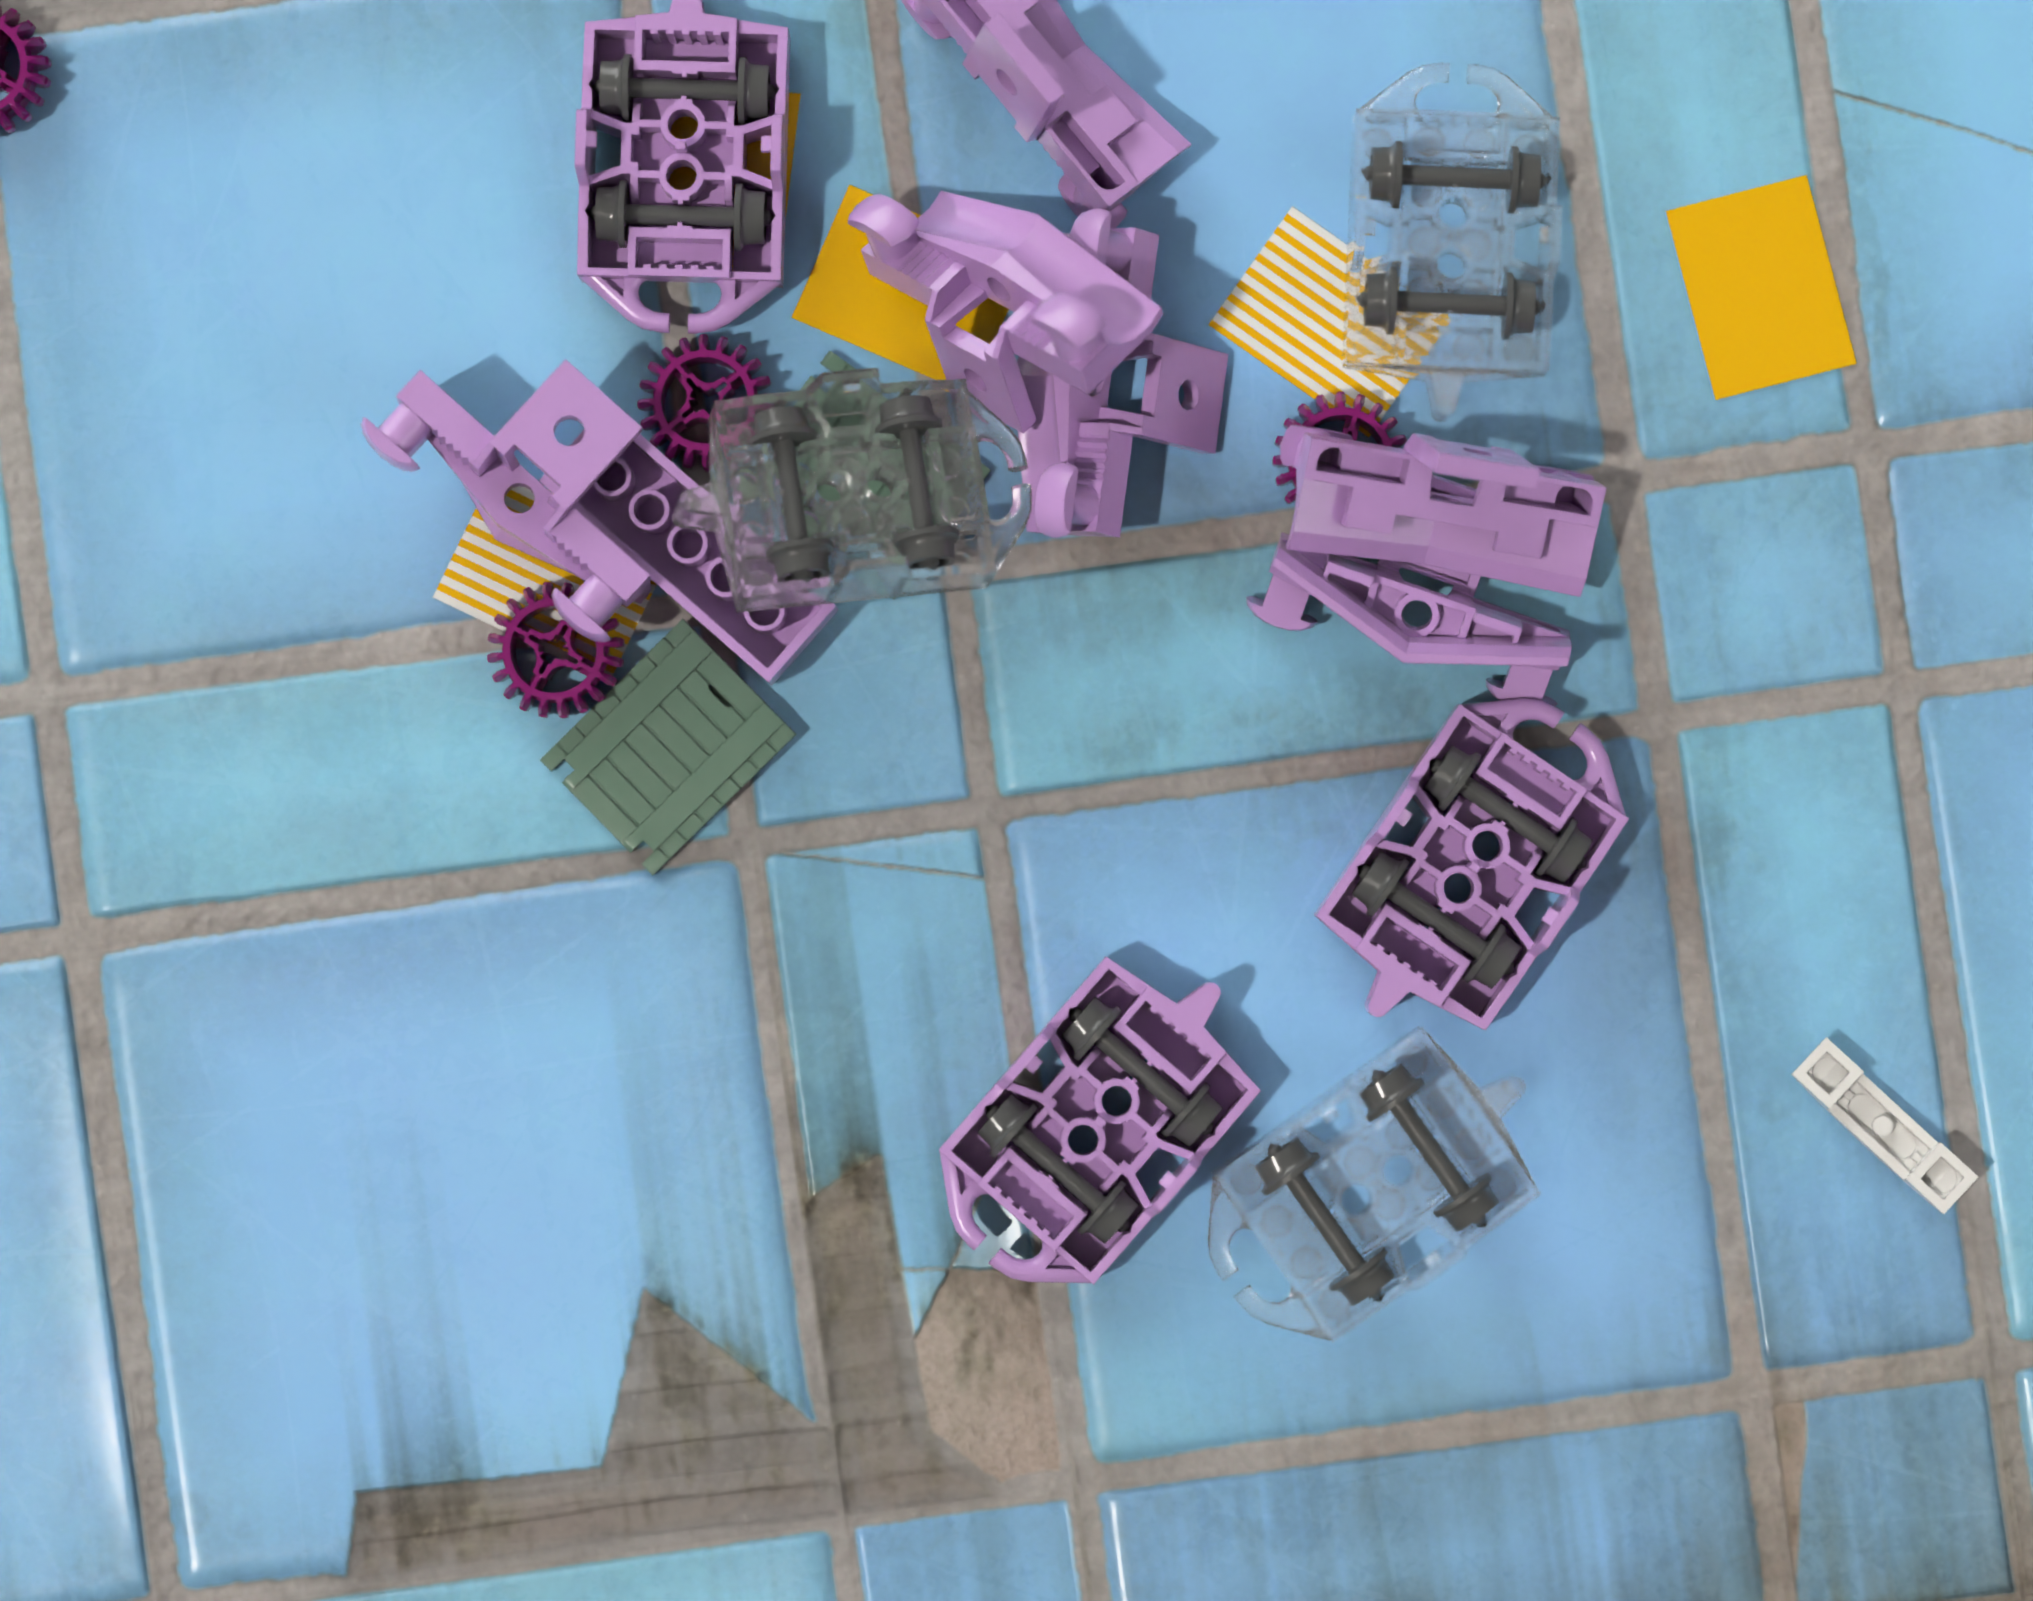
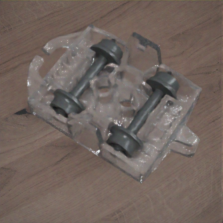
M1441 62L1424 64L1405 73L1362 107L1356 108L1352 123L1342 368L1425 382L1431 415L1437 422L1447 421L1454 413L1463 383L1544 377L1549 371L1553 289L1554 278L1560 264L1562 206L1557 204L1560 117H1553L1507 75L1495 68L1478 64L1467 65L1466 83L1485 86L1494 93L1498 102L1495 113L1418 109L1415 101L1417 94L1422 88L1433 83L1449 82L1450 63ZM1403 125H1404V142H1403ZM1446 204L1458 205L1465 213V224L1460 227L1447 226L1440 218V208ZM1376 222L1388 227L1387 254L1363 261L1365 235L1375 236ZM1540 223L1538 267L1514 258L1515 231ZM1446 254L1457 256L1463 263V274L1457 278L1444 276L1438 269V258Z
M878 368L821 373L805 390L767 393L715 400L708 417L709 483L681 493L672 515V521L679 528L715 533L736 612L739 613L986 589L1028 523L1032 512L1031 484L1027 483L1012 486V506L1009 513L1004 518L998 520L990 519L978 443L982 441L991 442L999 447L1005 456L1009 472L1026 470L1028 464L1020 440L1000 418L967 389L966 379L880 383ZM862 414L860 425L831 427L826 417ZM877 480L885 483L889 487L891 495L881 497L873 494L867 482ZM830 485L839 492L841 499L827 501L820 496L817 487ZM975 535L972 539L960 540V536Z
M1417 1026L1212 1172L1208 1247L1209 1256L1217 1274L1224 1281L1239 1270L1230 1254L1231 1238L1241 1229L1253 1231L1290 1283V1294L1285 1300L1280 1302H1269L1261 1298L1251 1285H1248L1233 1297L1251 1317L1268 1325L1324 1339L1332 1343L1403 1293L1420 1289L1465 1257L1468 1248L1541 1195L1501 1120L1525 1093V1082L1515 1076H1506L1478 1088L1425 1029ZM1346 1099L1352 1121L1347 1127L1325 1142L1304 1129L1320 1116L1326 1124L1339 1116L1334 1106ZM1395 1155H1402L1410 1163L1411 1171L1409 1177L1398 1184L1390 1183L1385 1178L1384 1165L1389 1158ZM1352 1185L1364 1186L1369 1194L1367 1207L1358 1213L1347 1212L1342 1205L1343 1193ZM1427 1226L1449 1240L1406 1271L1400 1250V1245Z

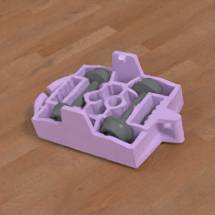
M672 0L669 12L585 22L581 109L576 110L575 170L579 183L577 275L581 282H585L623 317L644 330L670 333V313L652 311L640 300L639 288L645 281L716 283L721 290L720 301L713 309L705 313L688 314V334L716 331L734 321L773 289L783 288L791 42L788 27L705 13L702 0ZM687 116L695 119L698 122L697 131L690 138L678 139L671 134L672 124L678 118ZM597 130L621 139V163L619 166L595 173ZM761 140V153H771V179L747 170L748 144ZM679 167H689L696 172V180L688 189L678 190L669 184L670 175ZM733 227H734V252H733Z
M1520 698L1458 704L1453 708L1314 913L1316 918L1377 970L1365 1001V1009L1369 1014L1375 1017L1384 1016L1410 992L1483 1030H1487L1536 957L1551 945L1578 905L1580 892L1629 820L1626 817L1609 756L1601 740L1585 725L1579 723L1569 738L1570 741L1583 751L1587 761L1585 774L1581 778L1573 780L1516 742L1513 737L1515 727L1527 720L1540 721L1554 729L1565 713L1558 707L1542 700ZM1413 798L1427 817V820L1410 846L1383 840L1395 822L1405 827L1413 815L1405 807ZM1483 831L1493 833L1499 841L1497 855L1488 861L1479 859L1473 851L1474 838ZM1455 873L1464 875L1471 885V892L1468 898L1460 903L1450 901L1444 893L1446 879ZM1533 888L1559 894V897L1541 919L1542 922L1530 938L1516 919V913Z
M1104 957L939 1148L949 1214L956 1232L973 1251L987 1236L977 1226L972 1215V1206L976 1198L985 1194L993 1197L1042 1241L1040 1253L1033 1258L1025 1260L1015 1258L1000 1248L988 1262L994 1269L1011 1279L1026 1282L1092 1283L1094 1285L1151 1218L1159 1214L1197 1171L1203 1158L1260 1093L1261 1090L1204 1028L1221 996V990L1217 984L1211 982L1203 983L1182 1000L1175 1003L1108 957ZM1050 1039L1064 1067L1042 1092L1015 1082L1014 1079L1025 1067L1031 1073H1034L1043 1063L1036 1054ZM1120 1086L1127 1089L1130 1093L1131 1105L1123 1114L1111 1115L1102 1106V1096L1110 1087ZM1088 1125L1096 1131L1098 1141L1091 1152L1085 1154L1077 1153L1069 1146L1068 1136L1076 1126ZM1157 1148L1185 1158L1173 1173L1167 1171L1158 1182L1162 1186L1149 1200L1135 1175Z

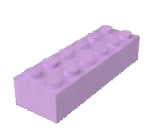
M585 430L579 434L570 446L576 445L582 440ZM641 434L573 506L650 574V579L771 686L838 612L837 606L811 583L803 586L802 584L789 585L778 582L775 566L768 562L765 551L770 547ZM545 474L539 480L551 493H554L559 488Z

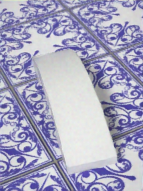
M1826 1037L1791 1075L1882 1163L1940 1213L1945 1214L1978 1179V1176L1945 1145L1937 1142L1867 1078L1863 1074L1864 1071Z

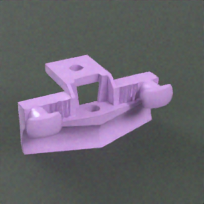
M901 0L915 21L932 38L946 39L951 36L956 39L957 44L967 54L962 63L974 79L981 77L1017 121L1014 127L1026 142L1038 140L1043 145L1044 150L1049 152L1050 157L1056 161L1057 166L1062 168L1064 175L1059 181L1058 189L1067 205L1077 217L1082 212L1096 208L1108 210L1112 214L1110 228H1116L1127 214V209L1121 202L1132 195L1163 166L1192 145L1085 45L1057 0Z
M941 191L931 207L919 218L899 202L881 194L869 196L858 203L848 218L849 225L867 235L869 243L861 249L869 274L928 306L925 322L951 393L1023 434L1037 419L1014 354L1081 391L1090 394L1154 330L1163 315L1162 307L1036 213ZM987 298L1014 312L1000 326L999 333L990 344L956 326L959 320Z
M1096 208L1082 212L1074 221L1070 233H1065V235L1151 299L1159 234L1136 227L1110 228L1112 214L1108 210ZM1150 333L1123 360L1148 359L1141 414L1107 408L1112 372L1090 394H1087L1019 356L1017 364L1037 419L1024 434L1018 431L1027 532L1041 533L1052 538L1066 535L1120 537L1133 436L1197 453L1216 454L1228 354ZM1181 385L1184 391L1182 404L1179 402V389Z
M566 359L495 436L421 370L396 395L399 406L378 428L366 417H363L361 428L365 439L372 449L389 464L403 471L414 472L419 470L420 467L411 457L428 440L460 479L495 540L584 580L585 582L569 599L557 588H554L552 593L554 606L560 616L582 636L597 642L611 640L610 636L601 627L621 605L628 607L633 601L641 604L647 598L651 591L650 574L573 507L641 434L643 429ZM568 419L578 421L585 430L582 440L572 446L559 443L554 435L557 425ZM516 450H519L559 486L553 494L519 464L514 454ZM519 486L531 490L535 497L532 507L523 513L513 512L505 505V498L508 492Z
M1291 425L1286 430L1280 444V459L1283 465L1297 469L1295 511L1286 544L1287 550L1426 564L1577 597L1581 596L1587 580L1607 488L1595 481L1592 475L1566 469L1533 465L1511 449L1493 446L1487 448L1440 440L1433 436L1416 433L1411 435L1402 449L1354 441L1349 434L1310 426ZM1432 471L1438 474L1480 480L1474 499L1431 492Z
M1432 474L1431 492L1474 499L1477 489ZM1283 532L1270 564L1269 572L1273 575L1264 600L1254 596L1246 597L1247 606L1263 622L1289 631H1303L1313 628L1318 622L1316 618L1303 613L1308 597L1312 595L1402 663L1510 665L1504 682L1494 678L1486 679V687L1498 700L1537 699L1556 706V701L1544 696L1553 670L1558 671L1560 666L1567 667L1572 650L1569 630L1473 598L1481 576L1419 563L1378 559L1377 564L1353 556L1287 550L1286 544L1289 534ZM1400 567L1454 585L1453 589L1448 595L1404 581L1399 573ZM1415 600L1425 602L1432 611L1430 620L1425 625L1419 627L1409 625L1402 616V610L1405 605Z

